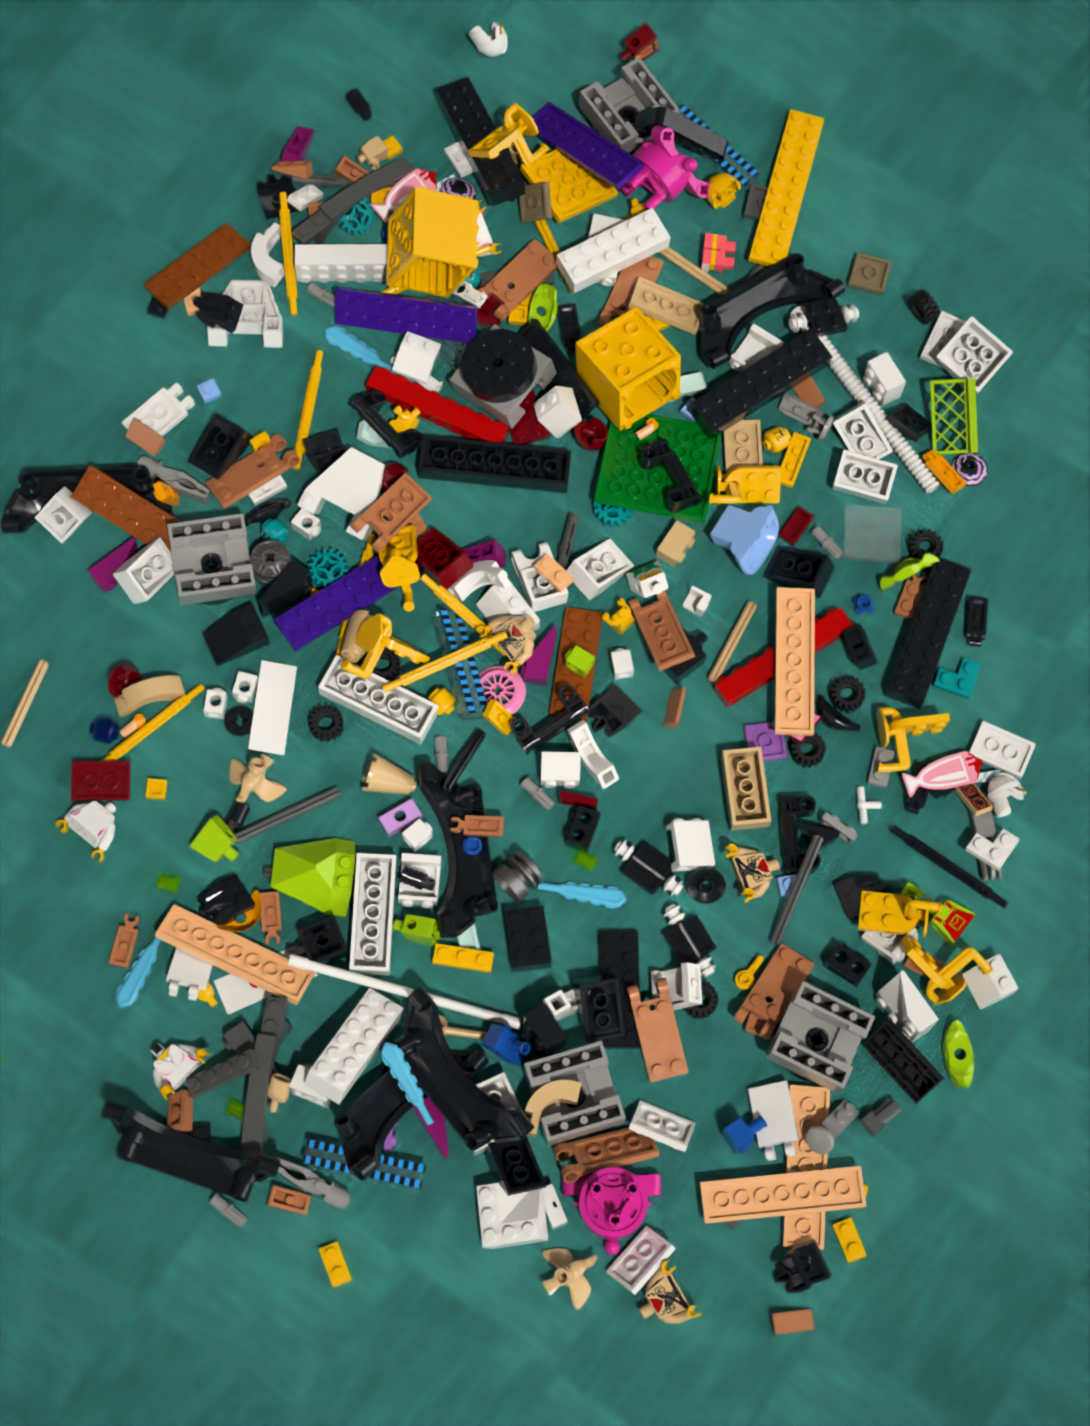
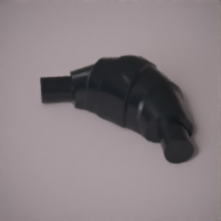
M273 500L260 505L244 519L245 526L248 527L251 523L262 524L268 519L274 520L280 516L284 509L291 507L290 501Z
M824 696L817 698L820 716H822V720L828 728L837 731L853 730L858 732L861 726L859 724L853 723L830 703L826 702Z

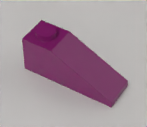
M297 126L282 153V161L305 160L315 130Z
M134 537L88 570L90 578L103 594L107 591H112L117 586L118 581L113 573L135 554L138 545Z
M495 539L463 549L472 563L493 560L497 562L499 567L506 566L505 549Z
M553 627L535 648L527 663L522 664L521 675H524V682L546 686L557 627Z
M426 1097L424 1104L434 1122L427 1126L418 1108L413 1106V1111L444 1159L447 1160L449 1152L445 1118L429 1097Z

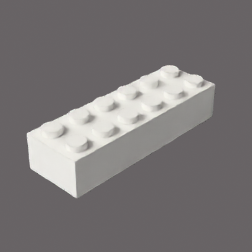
M651 208L557 254L556 265L574 294L668 248L671 237L654 209Z
M387 244L295 245L297 281L303 283L319 281L321 283L329 281L340 283L347 281L359 283L374 281L380 283L386 281Z
M336 655L318 686L319 694L421 745L437 717L439 705L400 686L385 693L382 686L390 681L374 673H371L366 679L351 674L340 668L344 658Z
M357 853L349 966L351 972L362 975L390 976L397 866L396 855Z
M369 988L309 1070L305 1085L339 1105L399 1022L404 1008Z

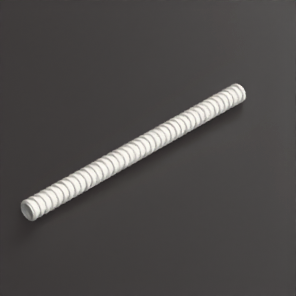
M801 306L793 309L790 316L795 314L798 317L800 313H803ZM819 336V339L833 356L829 365H831V370H834V374L841 378V383H844L843 385L847 387L848 392L851 391L850 394L854 396V400H858L857 404L866 400L889 444H891V448L895 449L894 452L898 453L897 456L901 458L902 462H905L904 465L908 466L909 471H912L911 474L915 475L916 480H919L918 483L922 484V488L926 489L925 492L931 493L936 490L940 483L936 481L935 477H932L933 474L929 472L928 468H925L926 465L922 464V460L918 459V454L915 455L916 452L911 450V445L908 446V441L901 437V432H898V429L894 428L887 420L888 415H884V410H881L878 402L874 401L875 399L871 397L868 389L864 388L861 380L857 379V375H854L851 367L847 366V362H844L841 354L837 353V349H834L831 341L827 340V336Z

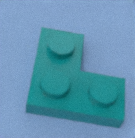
M963 657L958 673L939 668L933 687L969 700L981 663Z

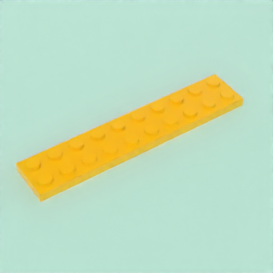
M790 109L748 261L771 267L787 258L825 118Z

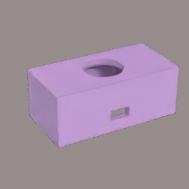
M410 799L378 817L389 838L412 825L418 819H422V814L413 799ZM403 811L406 814V818L399 822L394 818V815Z

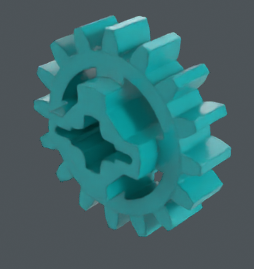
M367 198L357 203L338 221L342 222L341 229L346 228L345 233L352 231V235H356L358 231L359 235H363V230L369 232L368 226H374L371 220L376 219L372 215L375 210L370 209L372 203H366ZM358 204L362 205L364 210L359 208ZM358 213L359 216L354 218L353 215ZM347 222H351L354 227L350 226Z
M594 503L593 508H595L594 515H598L597 520H604V526L610 523V528L614 524L620 527L621 522L627 524V518L631 519V513L634 511L626 509L623 512V509L620 507L615 508V506H612L610 508V505L605 504L602 510V504Z
M324 548L322 554L317 551V557L311 556L312 563H308L312 582L317 581V587L323 584V587L326 588L349 573V570L346 569L349 567L348 562H345L346 557H340V551L336 552V554L333 553L332 548L330 552H327Z

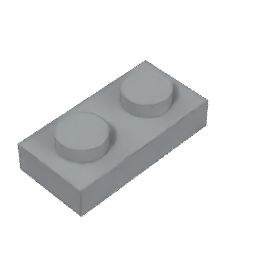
M876 746L867 782L868 785L886 789L890 772L877 773V767L879 762L882 764L892 763L895 751Z
M826 812L820 821V824L825 828L839 831V838L850 846L858 836L851 826L842 824L840 819L834 814Z

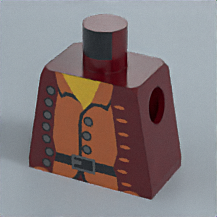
M647 23L643 24L624 41L625 51L618 56L623 64L631 59L633 61L638 57L642 61L659 51L657 35Z

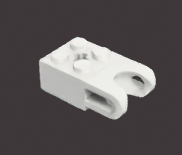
M547 542L539 544L537 552L539 557L536 559L526 558L521 550L511 552L513 568L527 604L534 612L567 603L568 598L567 588L560 593L533 569L534 565L546 554L554 559Z

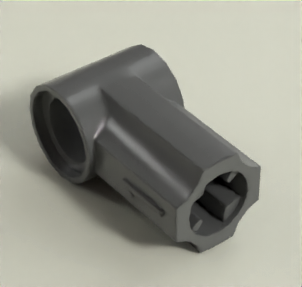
M889 1098L875 1111L872 1110L860 1122L873 1137L902 1110L895 1100Z

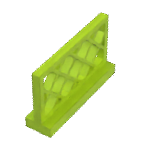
M975 378L931 380L933 450L936 454L978 453ZM955 383H964V391L959 396L951 390ZM934 384H942L947 388L941 397L934 392ZM948 391L957 397L950 406L942 399ZM958 400L965 404V409L960 415L951 408ZM939 401L948 407L942 415L935 411V405ZM949 409L958 416L951 425L943 418ZM935 414L939 417L936 422H935ZM959 418L965 422L966 427L961 433L952 426ZM940 419L949 426L942 434L936 430V424ZM950 428L958 434L952 443L943 436ZM936 433H937L938 435H940V437H939L937 440H936ZM941 437L949 444L945 451H937L936 443ZM959 437L966 441V449L958 450L953 445Z

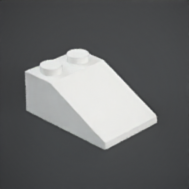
M866 400L834 418L833 424L850 452L875 459H881L893 452Z
M160 537L124 562L113 573L133 604L148 601L174 575L171 552Z
M609 538L575 559L567 569V572L574 577L573 583L590 601L631 570L634 564Z

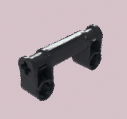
M373 390L372 392L357 396L350 406L361 414V418L386 442L388 447H392L398 453L397 456L399 458L415 452L422 440V434L416 429L397 433L379 414L381 407L386 401L383 393Z
M661 439L656 443L644 446L641 450L639 465L643 469L649 470L663 464L677 488L671 489L668 492L665 503L666 509L671 513H677L700 504L703 496L698 494L695 489V483L690 478L676 453L669 447V441Z
M565 685L559 690V697L567 709L535 731L532 730L524 718L517 717L512 720L511 730L527 755L537 746H542L577 723L578 719L585 714L591 713L583 699L580 698L572 686ZM572 691L573 696L571 699L566 700L563 698L565 692ZM518 723L525 724V728L521 732L515 730Z
M807 795L782 796L778 798V802L781 805L779 817L782 852L785 859V875H797L807 853L799 852L797 818L810 817L815 812L816 801L813 797ZM808 803L812 808L805 810L802 804ZM818 854L815 859L816 865L811 868V874L819 869L821 858Z

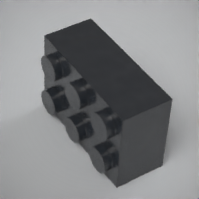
M544 905L505 910L504 918L512 973L551 968L552 959Z
M544 1003L524 1015L522 1033L527 1041L531 1040L533 1042V1049L539 1058L541 1056L544 1058L554 1055L565 1047L567 1035Z

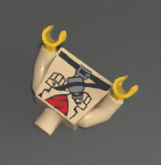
M512 615L501 616L489 622L486 627H477L476 631L482 628L485 629V634L479 636L481 638L486 637L489 631H492L490 633L491 636L503 631L506 632L508 638L497 642V644L512 661L504 665L506 670L513 666V670L509 672L510 674H515L517 666H521L532 656L533 641L536 638V634L531 629L535 625V620L531 616H527L525 619L522 616L515 618Z
M735 844L725 846L724 849L730 851V853L725 855L726 858L732 857L730 863L741 890L740 895L747 897L744 902L747 903L751 899L761 897L770 887L772 880L771 872L780 869L778 860L766 861L763 853L736 847Z
M668 1259L650 1277L645 1287L646 1294L644 1295L648 1303L638 1308L643 1319L655 1314L658 1321L663 1320L667 1324H681L691 1318L700 1317L702 1313L695 1314L694 1308L698 1307V1304L689 1305L671 1274L676 1269V1265L671 1269L668 1268L667 1263L671 1260Z

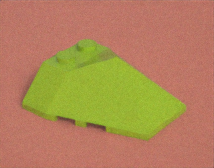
M333 838L275 848L270 887L291 898H296L304 902L303 904L312 906L326 915L346 917L353 883L356 857L355 841Z

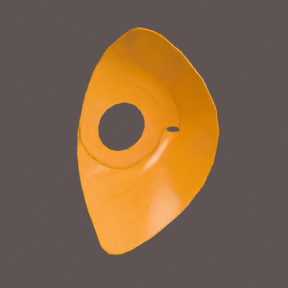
M255 890L250 896L255 903V907L245 912V922L237 923L234 920L224 926L218 925L217 928L232 932L246 931L252 928L258 922L262 911L259 891Z

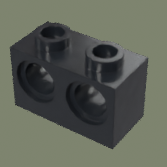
M861 624L843 630L855 664L860 670L878 663L866 631Z
M579 805L577 811L573 810L570 821H573L571 828L567 827L564 839H567L566 846L588 853L601 817V812ZM587 816L590 821L583 823L580 821V818ZM581 834L584 838L581 841H577L573 836Z
M838 943L825 962L824 967L857 988L872 964L863 955L858 956L853 953L852 948L848 945ZM835 955H843L845 962H838ZM852 966H859L862 972L855 973L852 970Z

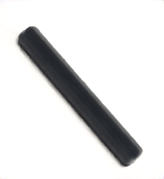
M480 729L476 730L443 782L441 788L444 791L451 792L484 740L485 732Z

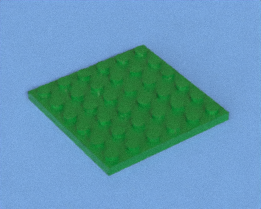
M651 414L634 422L629 429L621 431L611 421L594 503L705 524L722 433L710 440L698 423ZM649 418H654L658 422V428L640 440L635 432L647 425L646 421ZM661 439H667L669 447L676 453L690 478L695 483V489L698 494L703 496L702 502L677 513L669 512L665 507L668 492L671 489L677 488L663 464L649 470L643 469L639 465L642 448Z

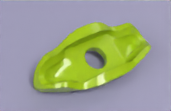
M540 284L532 297L529 308L528 323L533 319H538L547 332L556 318L558 309L557 289L548 284ZM538 307L545 310V316L538 315L536 311Z
M927 552L923 554L921 559L912 557L901 561L896 566L893 574L882 576L880 580L882 592L893 587L896 582L903 581L914 575L922 568L931 567L934 563L940 562L939 558Z
M954 1020L948 1025L944 1033L942 1046L944 1065L955 1086L968 1088L972 1083L974 1074L973 1049L964 1026L959 1020ZM956 1049H962L965 1052L963 1060L955 1057L954 1052Z

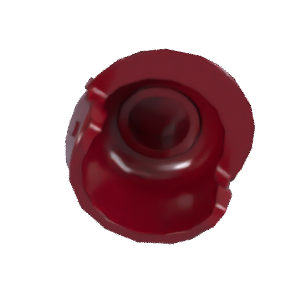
M593 417L590 419V422H580L574 428L577 443L582 449L596 451L605 445L608 431L600 419Z
M399 463L385 465L381 488L386 492L409 469Z
M128 663L115 665L108 673L109 693L114 697L123 694V689L142 681L140 673L133 665Z

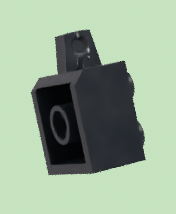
M683 628L695 657L663 670L675 685L706 661L707 655L701 646L708 638L704 632L694 637L693 635L690 636Z
M334 915L298 929L297 933L301 942L297 943V948L289 951L290 955H298L326 965L349 956ZM324 940V942H326V945L322 946V944H320V941Z

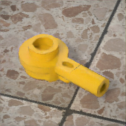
M761 955L755 958L747 971L743 970L737 973L735 984L739 989L748 990L753 986V975L764 961Z

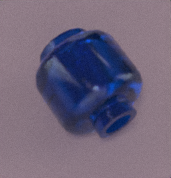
M99 717L95 723H91L89 733L92 734L94 741L111 744L118 738L119 726L113 719Z

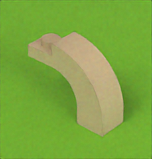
M159 676L140 681L123 689V694L115 698L114 701L119 716L126 717L136 709L152 702H172L185 694L180 676Z
M557 1080L539 1088L531 1096L525 1109V1114L532 1116V1118L528 1117V1119L534 1125V1129L528 1136L536 1138L540 1117L549 1105L561 1102L577 1106L582 1083L572 1080Z

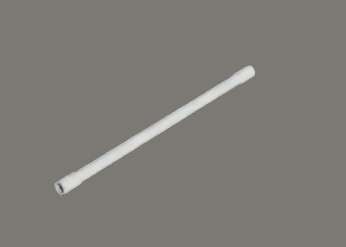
M294 954L290 955L288 965L314 971L407 998L415 990L315 962ZM427 993L439 1007L496 1023H503L511 1028L519 1029L521 1022L519 1017L505 1013L501 1014Z

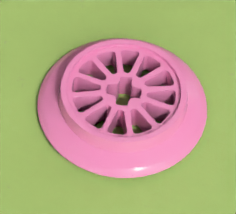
M492 666L484 669L479 673L483 690L488 691L484 692L485 696H489L486 699L487 705L490 699L499 700L500 704L511 715L517 712L526 696V687L522 677L517 672L510 674L509 672L513 669L508 668L506 670L504 666ZM496 676H500L498 683L496 682ZM493 677L494 684H492L488 679ZM503 677L507 678V680L502 684ZM473 681L471 686V697L473 700V704L475 708L481 714H483L484 712H482L475 683ZM486 682V683H488L491 687L483 686V685H484V683ZM509 682H512L513 684L510 686H506ZM496 687H500V690L503 692L496 695L493 691L496 690ZM505 695L513 697L511 699H508ZM502 698L507 701L504 705L502 704Z

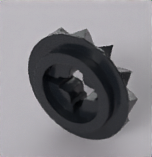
M242 706L229 710L224 719L227 731L234 736L241 737L250 734L253 713L248 708ZM238 715L245 721L242 723V728L235 724L238 721Z

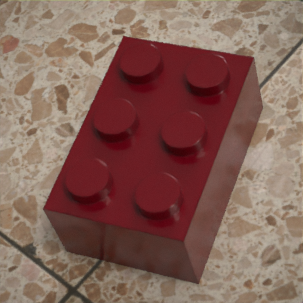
M435 527L417 541L418 556L414 563L417 564L419 570L438 585H442L446 590L474 567L467 553Z

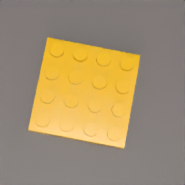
M557 149L544 154L530 166L524 164L520 166L521 172L530 184L549 182L552 215L558 223L610 201L619 194L613 186Z

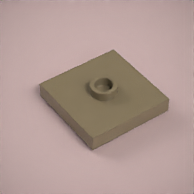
M549 182L526 185L525 194L519 196L521 223L526 224L551 219L552 208Z
M857 252L848 286L883 295L892 261Z

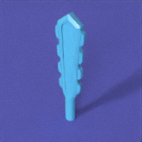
M331 326L325 328V339L328 341V344L340 347L341 351L351 353L352 357L362 359V362L367 365H377L388 369L392 374L395 373L392 372L393 366L380 359L376 350L367 348V345L362 341L358 342L355 336L347 334L346 330L342 327Z
M544 882L541 885L538 884L539 890L557 892L568 900L575 898L578 902L586 903L588 901L595 906L602 904L609 909L619 908L627 901L622 890H618L617 887L609 886L608 888H603L602 885L590 887L586 883L576 885L575 882H567L560 885Z
M154 937L152 943L146 949L141 950L139 960L134 961L131 966L132 971L128 972L124 977V984L119 985L115 998L120 1008L132 1006L139 997L138 992L140 989H143L146 983L145 977L150 975L152 971L151 965L158 958V946L162 940Z
M385 1042L381 1051L383 1062L386 1066L390 1067V1073L393 1078L398 1080L400 1089L405 1091V1097L408 1102H412L418 1108L427 1126L432 1124L434 1120L424 1104V1093L421 1087L417 1086V1079L415 1075L411 1074V1067L408 1061L404 1060L402 1049L397 1044Z

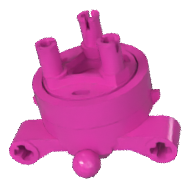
M661 125L654 126L651 130V137L654 142L648 140L643 142L642 146L632 154V156L643 162L644 168L621 188L624 191L623 193L630 197L638 187L643 186L653 193V196L643 205L646 211L651 208L655 209L662 201L672 202L685 188L692 195L706 198L710 184L696 179L692 174L698 166L697 161L692 157L687 158L685 154L677 152L674 145V132L671 128Z
M619 1167L604 1168L592 1175L580 1176L573 1183H566L562 1177V1196H579V1200L574 1202V1206L578 1207L583 1224L592 1234L607 1240L604 1245L607 1254L616 1255L620 1251V1244L617 1240L624 1239L634 1233L643 1222L648 1206H652V1202H648V1197L661 1196V1175H634L630 1171Z

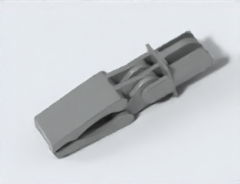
M146 456L138 460V467L143 466L149 470L154 484L158 480L172 486L179 496L205 505L210 502L211 495L209 489L184 472L164 467L162 461L159 463ZM182 485L189 486V487H191L192 489L183 487Z
M969 809L973 837L978 833L994 843L996 830L992 812L989 811L975 817ZM978 859L983 881H987L988 877L990 881L995 880V877L998 880L1003 879L1001 869L997 871Z
M280 1159V1166L282 1167H279L277 1173L297 1188L317 1196H324V1203L339 1209H344L350 1204V1194L346 1189L336 1185L334 1182L329 1186L311 1170ZM285 1169L297 1171L303 1174L307 1180H297L289 1175Z

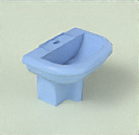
M728 505L710 535L715 545L731 550L736 563L745 575H753L762 566L776 542L779 522L771 505L757 507L752 512Z

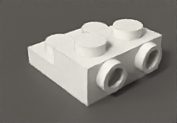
M916 928L903 935L866 931L861 938L865 943L876 949L880 956L894 965L896 961L901 962L906 956L901 939L908 935L911 939L915 938L918 941V933Z

